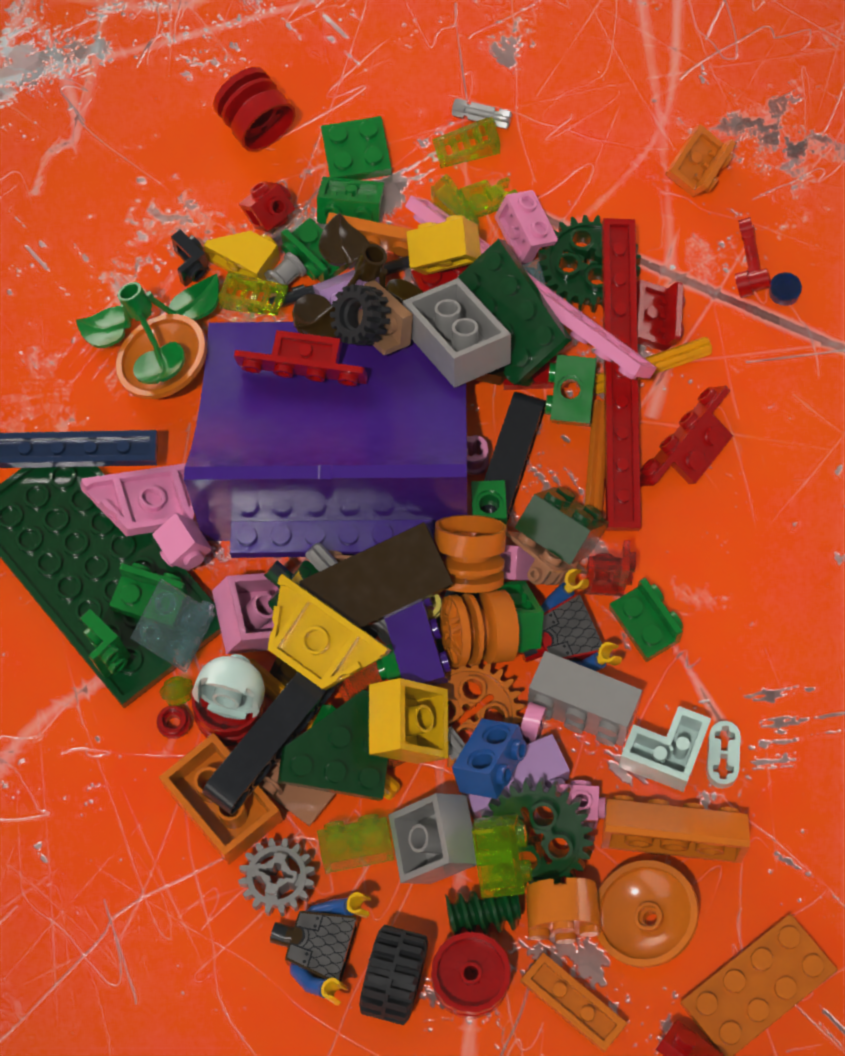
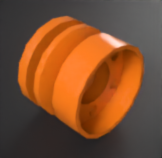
M454 515L441 518L435 522L434 543L454 584L453 587L446 590L461 593H482L497 590L504 585V572L502 570L505 566V559L500 554L505 551L506 524L500 520L480 515Z
M506 590L479 593L477 599L471 593H465L461 596L455 594L444 597L440 611L441 639L444 651H446L450 665L453 668L466 666L467 663L470 666L478 665L482 658L488 664L510 662L515 659L519 646L518 616L514 601Z

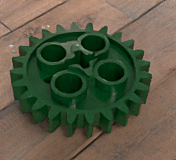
M583 215L581 223H578L574 217H571L570 226L559 222V232L554 230L558 238L556 244L542 247V250L538 252V260L540 261L538 262L537 269L539 272H542L540 273V282L547 283L546 286L553 292L556 291V294L565 298L571 305L578 303L579 311L583 310L584 305H589L593 313L595 312L596 304H601L603 308V283L596 285L590 282L596 279L603 282L602 224L600 223V216L597 215L593 222H589L587 215ZM582 242L587 244V246L580 247L575 244ZM636 244V277H639L640 267L638 265H640L641 255L637 254L638 244ZM569 267L574 269V271L565 272L561 269Z
M526 777L523 782V788H520L513 781L509 786L510 793L503 789L498 797L499 800L491 798L488 806L492 811L485 810L481 817L487 823L481 824L479 832L488 836L482 838L480 847L490 848L484 859L496 860L492 869L493 872L501 869L506 871L503 877L504 882L513 876L517 878L516 887L519 889L523 882L531 884L541 880L554 879L555 884L564 883L563 876L566 878L576 877L574 869L583 872L586 864L582 859H590L592 851L587 847L592 846L595 841V837L587 834L593 831L594 823L584 822L589 816L590 811L589 809L578 810L582 798L578 797L571 801L568 798L571 791L570 787L560 793L557 791L558 781L556 780L548 788L545 787L543 777H540L537 786H533L529 777ZM546 806L551 809L554 816L552 818H543L537 813L536 808ZM522 807L527 808L529 812V818L524 811H522ZM505 821H517L521 825L522 830L517 832L509 830ZM532 829L536 834H543L542 840L537 835H530ZM554 838H562L566 840L569 848L564 850L558 849L553 845L552 840ZM525 851L531 852L536 856L537 861L534 863L526 862L522 859L520 853ZM544 853H546L548 857L552 859V862H548L546 860Z

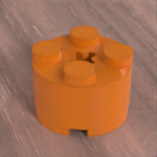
M573 877L566 878V883L554 884V879H546L531 883L526 887L530 940H545L555 937V943L570 944L577 941L576 936L578 935L593 937L601 934L598 891L593 880Z

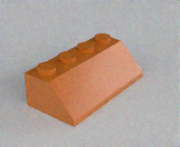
M617 795L613 799L606 800L601 848L741 864L750 848L748 814L739 813L740 810L733 807H720L718 811L706 810L704 805L697 803H685L683 807L670 806L668 801L661 799L648 800V803L634 802V798L630 796Z

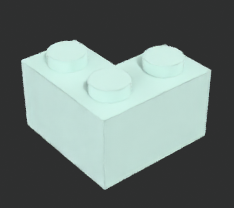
M678 706L667 737L633 724L620 758L619 767L684 792L711 718Z

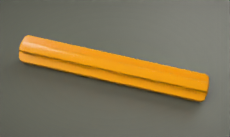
M702 337L645 357V359L657 367L652 374L654 375L710 355L712 353V345L708 337ZM604 372L597 374L595 377V394L604 392Z

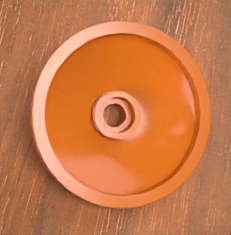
M165 314L147 320L159 347L169 342H177L185 352V363L182 369L169 380L160 381L158 384H144L139 382L133 373V367L137 359L144 353L154 350L142 324L135 328L125 339L116 358V374L120 383L129 393L143 399L167 397L183 389L199 373L207 355V339L201 327L193 319L184 315Z
M640 860L628 863L615 870L598 890L601 934L597 938L603 948L621 963L637 968H652L664 965L678 957L692 941L699 921L698 900L690 882L674 867L654 860ZM655 914L657 916L656 922L652 925H647L646 920L648 916Z

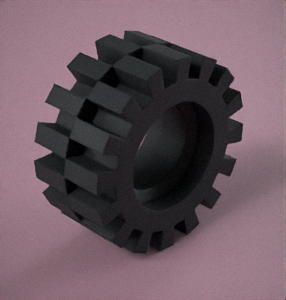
M354 284L343 287V292L336 294L339 301H333L331 305L335 307V312H330V317L335 318V321L331 323V327L337 329L334 333L335 336L341 338L343 343L374 345V342H379L382 339L379 334L385 335L387 332L384 324H390V319L386 318V314L391 313L390 307L384 306L389 302L387 297H382L383 292L376 289V287ZM360 306H362L363 316L359 325L358 311Z

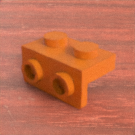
M700 124L693 129L665 175L692 197L703 191L707 193L717 183L719 178L716 175L719 170L725 168L732 160L733 154L731 151L735 147L736 142L730 139L723 143Z

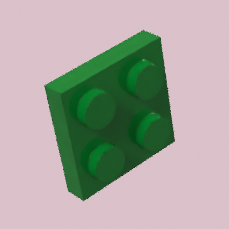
M381 116L321 126L330 177L363 180L392 175Z

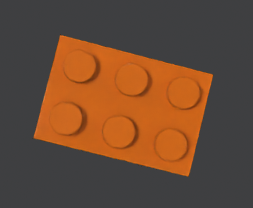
M213 733L160 775L159 779L166 791L225 862L230 865L281 823L283 819L280 810L259 785L233 815L228 814L202 794L207 781L231 753Z

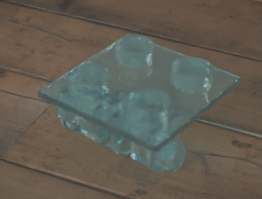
M160 579L130 639L183 672H187L216 614L213 612L215 606L204 600L200 604L165 580Z

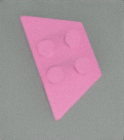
M186 463L81 479V490L126 537L155 532L175 513L193 519L194 510L184 482V467Z

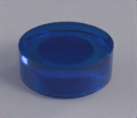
M783 272L772 278L769 296L776 304L788 306L794 304L799 299L802 284L797 276L792 273Z

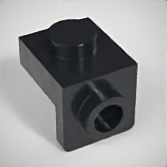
M179 229L171 236L175 253L184 261L177 270L180 282L186 287L192 281L200 280L209 267L201 243L193 235L188 237Z

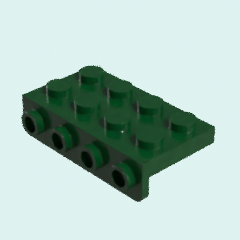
M498 238L457 277L511 334V363L503 366L505 368L503 371L504 375L514 385L529 387L534 382L532 376L572 340L571 336L505 240Z

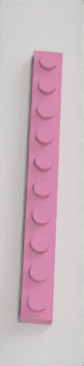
M410 196L405 205L406 208L414 213L413 218L421 224L445 222L446 218L450 216L430 200L416 196ZM479 237L482 254L491 245ZM528 273L562 325L572 330L570 335L584 344L590 343L596 348L594 353L609 362L613 360L620 366L618 371L633 380L636 377L650 379L657 367Z

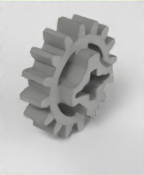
M269 838V847L264 848L258 842L255 844L258 852L256 855L248 852L245 854L249 865L239 866L240 872L246 875V877L238 880L240 887L248 888L243 893L245 900L255 898L252 904L253 909L257 911L264 905L267 916H271L274 909H278L281 916H285L286 907L291 906L294 911H298L297 901L299 899L306 902L309 901V896L305 890L315 888L314 881L308 879V877L316 874L315 868L311 866L306 867L311 861L310 855L304 854L299 856L302 850L301 845L296 844L290 849L288 839L286 838L282 840L280 846H276L274 839ZM274 856L273 859H271L270 861L266 862L265 864H261V862L266 858ZM289 858L296 862L301 874L290 870ZM277 871H282L285 879L279 878L277 884H273L270 875L276 876ZM254 880L265 885V896L257 891ZM289 890H294V892L289 896L281 898V895H283L284 893L288 892Z

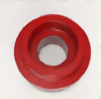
M169 705L159 712L156 724L159 732L164 737L178 739L189 731L191 718L188 711L182 706ZM178 718L180 724L177 727L171 728L168 726L171 719Z

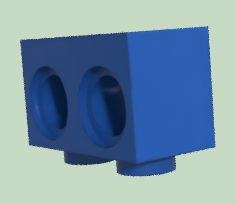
M483 718L480 720L452 766L459 792L498 799L504 787L510 783L512 773L519 761H522L526 755L527 745L525 740H523L518 724Z

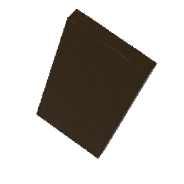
M425 522L299 581L301 587L361 629L454 586Z

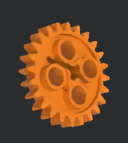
M488 663L483 669H479L478 665H474L468 668L466 666L458 667V669L454 670L451 666L452 671L446 672L449 682L436 686L448 689V704L454 710V717L448 720V727L461 718L464 713L462 708L465 707L469 711L488 695H492L494 698L474 716L476 722L470 719L466 720L455 730L457 734L462 730H468L473 733L480 720L484 719L485 711L489 709H495L500 712L502 722L522 724L523 718L516 716V712L523 710L525 704L514 702V699L521 692H510L508 689L513 683V679H508L504 682L500 680L503 669L492 674L490 673L491 664ZM469 682L477 684L481 691L480 697L477 699L467 698L463 693V685ZM448 756L447 767L450 768L456 759L452 761Z

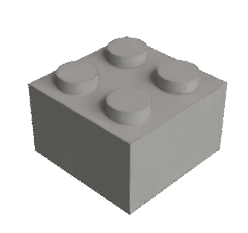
M435 793L388 815L400 883L432 884L480 864L466 795Z

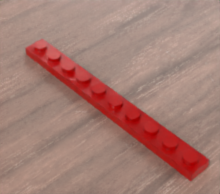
M603 218V328L638 353L635 219ZM604 360L606 521L609 522L606 531H639L641 529L638 377L635 380L630 379L618 371L620 366L613 360L611 362Z

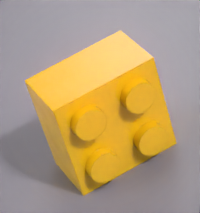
M402 678L369 684V755L415 764L448 759V689Z

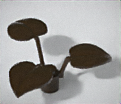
M341 213L335 215L325 226L319 240V251L322 257L333 266L347 264L349 268L354 267L355 274L347 286L355 285L359 279L369 282L379 277V284L402 305L404 300L423 293L418 287L402 279H392L385 286L387 270L383 266L387 260L386 251L379 245L369 244L367 239L351 226ZM303 295L296 301L293 307L294 327L299 333L336 338L334 333L337 329L331 327V323L335 321V318L330 317V312H335V307L331 306L330 302L321 295Z

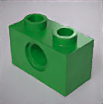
M557 355L556 363H550L548 382L554 383L553 395H547L545 414L551 415V423L590 427L597 358ZM567 383H575L579 386L580 392L575 398H565L561 394L563 386Z

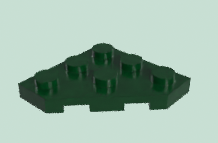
M360 691L283 747L277 783L377 801L382 800L388 758L369 755V691Z

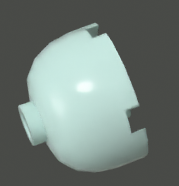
M232 654L231 656L214 658L202 667L194 684L192 695L198 703L200 698L208 702L207 710L226 718L243 720L247 713H253V718L258 715L264 699L265 686L261 673L250 663L248 658L239 654Z

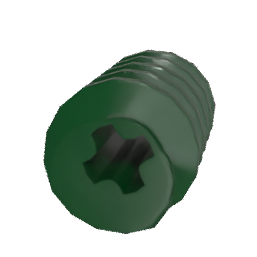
M516 884L512 885L510 895L507 894L503 886H499L496 897L492 895L489 888H485L482 899H479L475 890H470L468 901H465L460 892H456L455 900L452 904L445 894L449 926L453 935L461 934V930L464 927L467 932H475L477 925L487 935L490 923H493L498 933L503 930L504 921H508L513 931L517 929L518 919H521V911Z

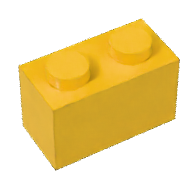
M463 215L449 216L445 222L437 224L433 222L422 223L418 225V229L406 231L410 269L424 275L472 264L481 255L478 224L466 219Z

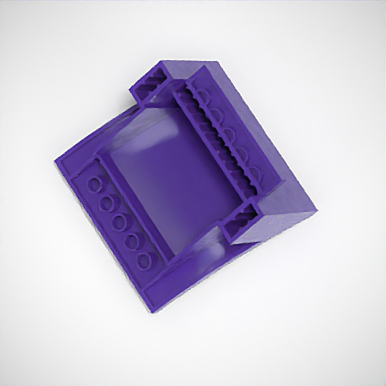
M294 322L209 323L207 355L199 412L191 449L184 467V482L199 529L207 541H230L231 558L306 557L305 553L316 543H321L328 551H338L343 555L353 556L423 522L427 525L434 541L436 521L448 516L467 515L466 383L454 388L412 339L409 346L387 355L381 354L373 345H355L342 342L338 364L364 367L368 376L367 384L357 383V386H345L338 383V380L325 379L324 382H315L308 380L302 375L293 374L292 377L285 378L275 375L272 371L261 370L260 373H250L242 370L234 358L235 350L272 354L276 330L299 333L294 327Z

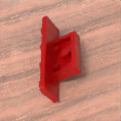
M276 330L272 354L235 350L234 353L237 364L242 370L250 373H260L261 370L272 371L275 375L290 378L293 374L302 375L308 380L315 382H324L325 379L338 380V383L345 386H357V383L367 384L368 379L364 367L338 364L342 347L340 338Z
M726 385L708 387L699 395L697 399L699 401L693 410L688 411L681 417L678 422L680 426L674 434L667 436L659 446L661 450L657 455L649 459L641 467L640 487L655 485L670 465L688 484L697 483L733 437L730 431L713 415L714 410L730 392Z

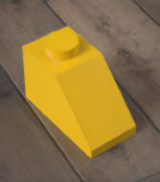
M253 231L210 239L204 244L207 261L259 289L266 280L264 273L270 269L273 270L280 261L276 242L267 235L262 234L260 236Z

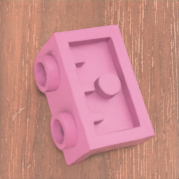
M533 190L507 194L495 215V219L508 246L523 267L530 266L539 249L555 245L558 238Z

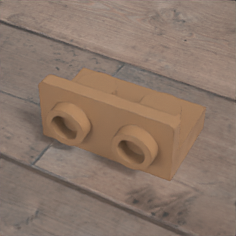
M376 280L364 283V286L376 287V289L383 292L382 297H387L389 301L384 306L390 307L391 313L386 314V318L390 319V324H384V328L387 329L386 334H379L382 339L379 342H374L373 346L383 355L409 346L411 343L413 314ZM363 310L358 311L359 325L362 321Z

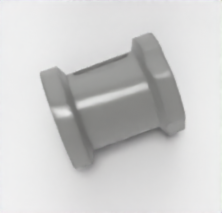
M287 252L284 255V260L273 270L266 271L264 274L272 287L282 294L288 290V285L298 276L303 277L307 270L294 254Z

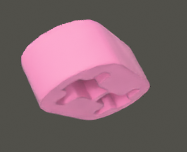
M529 702L520 727L523 740L529 744L539 740L546 719L547 707Z

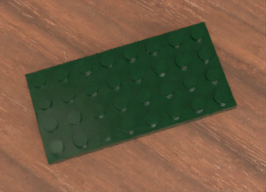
M99 467L21 468L0 484V558L119 704L126 708L221 634L215 603L187 570L177 566L171 567L162 559L160 555L162 550L152 535L154 532L126 537L81 490L82 478L105 475ZM121 563L130 566L132 563H139L148 567L152 573L162 576L164 573H170L182 579L188 596L174 630L111 611L109 604L121 578L119 571ZM89 609L118 635L131 655L127 659L128 662L124 669L116 675L111 674L107 679L98 671L89 658V655L95 648L84 635L83 631L86 629V626L80 619Z

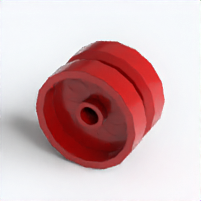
M464 932L451 936L439 947L432 960L431 984L435 997L446 1011L460 1018L476 1019L489 1015L502 1004L509 990L511 966L504 949L496 940L489 936L475 932ZM467 969H471L472 973L477 971L478 976L474 980H468L465 978L464 971Z

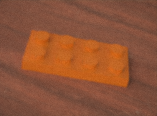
M790 913L683 999L680 1005L717 1050L725 1056H734L835 974L838 969Z

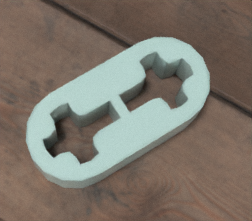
M719 721L714 724L708 736L706 775L710 784L720 789L732 786L739 773L741 735L738 727L729 721ZM723 730L727 731L728 737L733 738V740H729L726 751L721 750V739L715 738ZM720 758L726 759L725 768L728 771H732V773L727 774L726 779H721L719 773L713 771L718 769Z

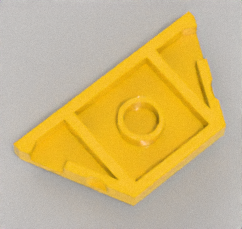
M280 575L278 578V585H280L277 606H274L272 617L274 627L270 632L267 650L321 689L327 690L390 653L391 649L286 575Z

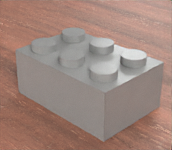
M459 278L403 301V306L413 314L411 339L454 388L511 363L510 332Z
M545 651L529 686L528 704L533 702L547 707L545 720L553 718L563 722V726L572 732L581 734L585 731L595 735L596 740L604 745L614 747L617 744L623 747L637 714L643 690Z

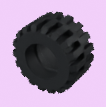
M388 925L382 926L377 933L363 982L359 1003L361 1014L404 1025L409 1020L428 950L426 935Z

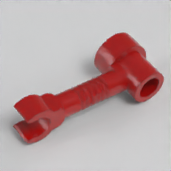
M751 217L738 220L748 266L747 270L735 273V281L741 298L754 295V291L772 287L768 269L761 270L756 244V232L754 224L752 225Z

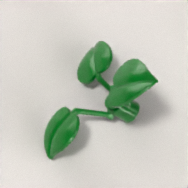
M214 274L185 289L172 299L169 307L156 299L151 291L145 293L138 282L128 283L118 291L117 297L121 302L120 306L105 309L87 318L76 319L78 329L85 341L91 346L107 348L117 344L124 338L125 329L131 327L132 319L140 321L154 350L144 353L137 359L133 367V373L136 379L144 384L164 382L177 375L185 363V352L177 342H169L159 347L146 321L152 313V303L167 314H180L194 321L209 315L218 305L220 298L219 278L217 274Z

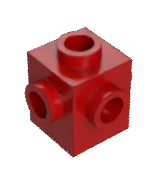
M262 181L250 189L251 194L239 203V206L253 227L265 232L283 225L289 219L288 215L295 210L290 201L292 196L288 189L282 184Z

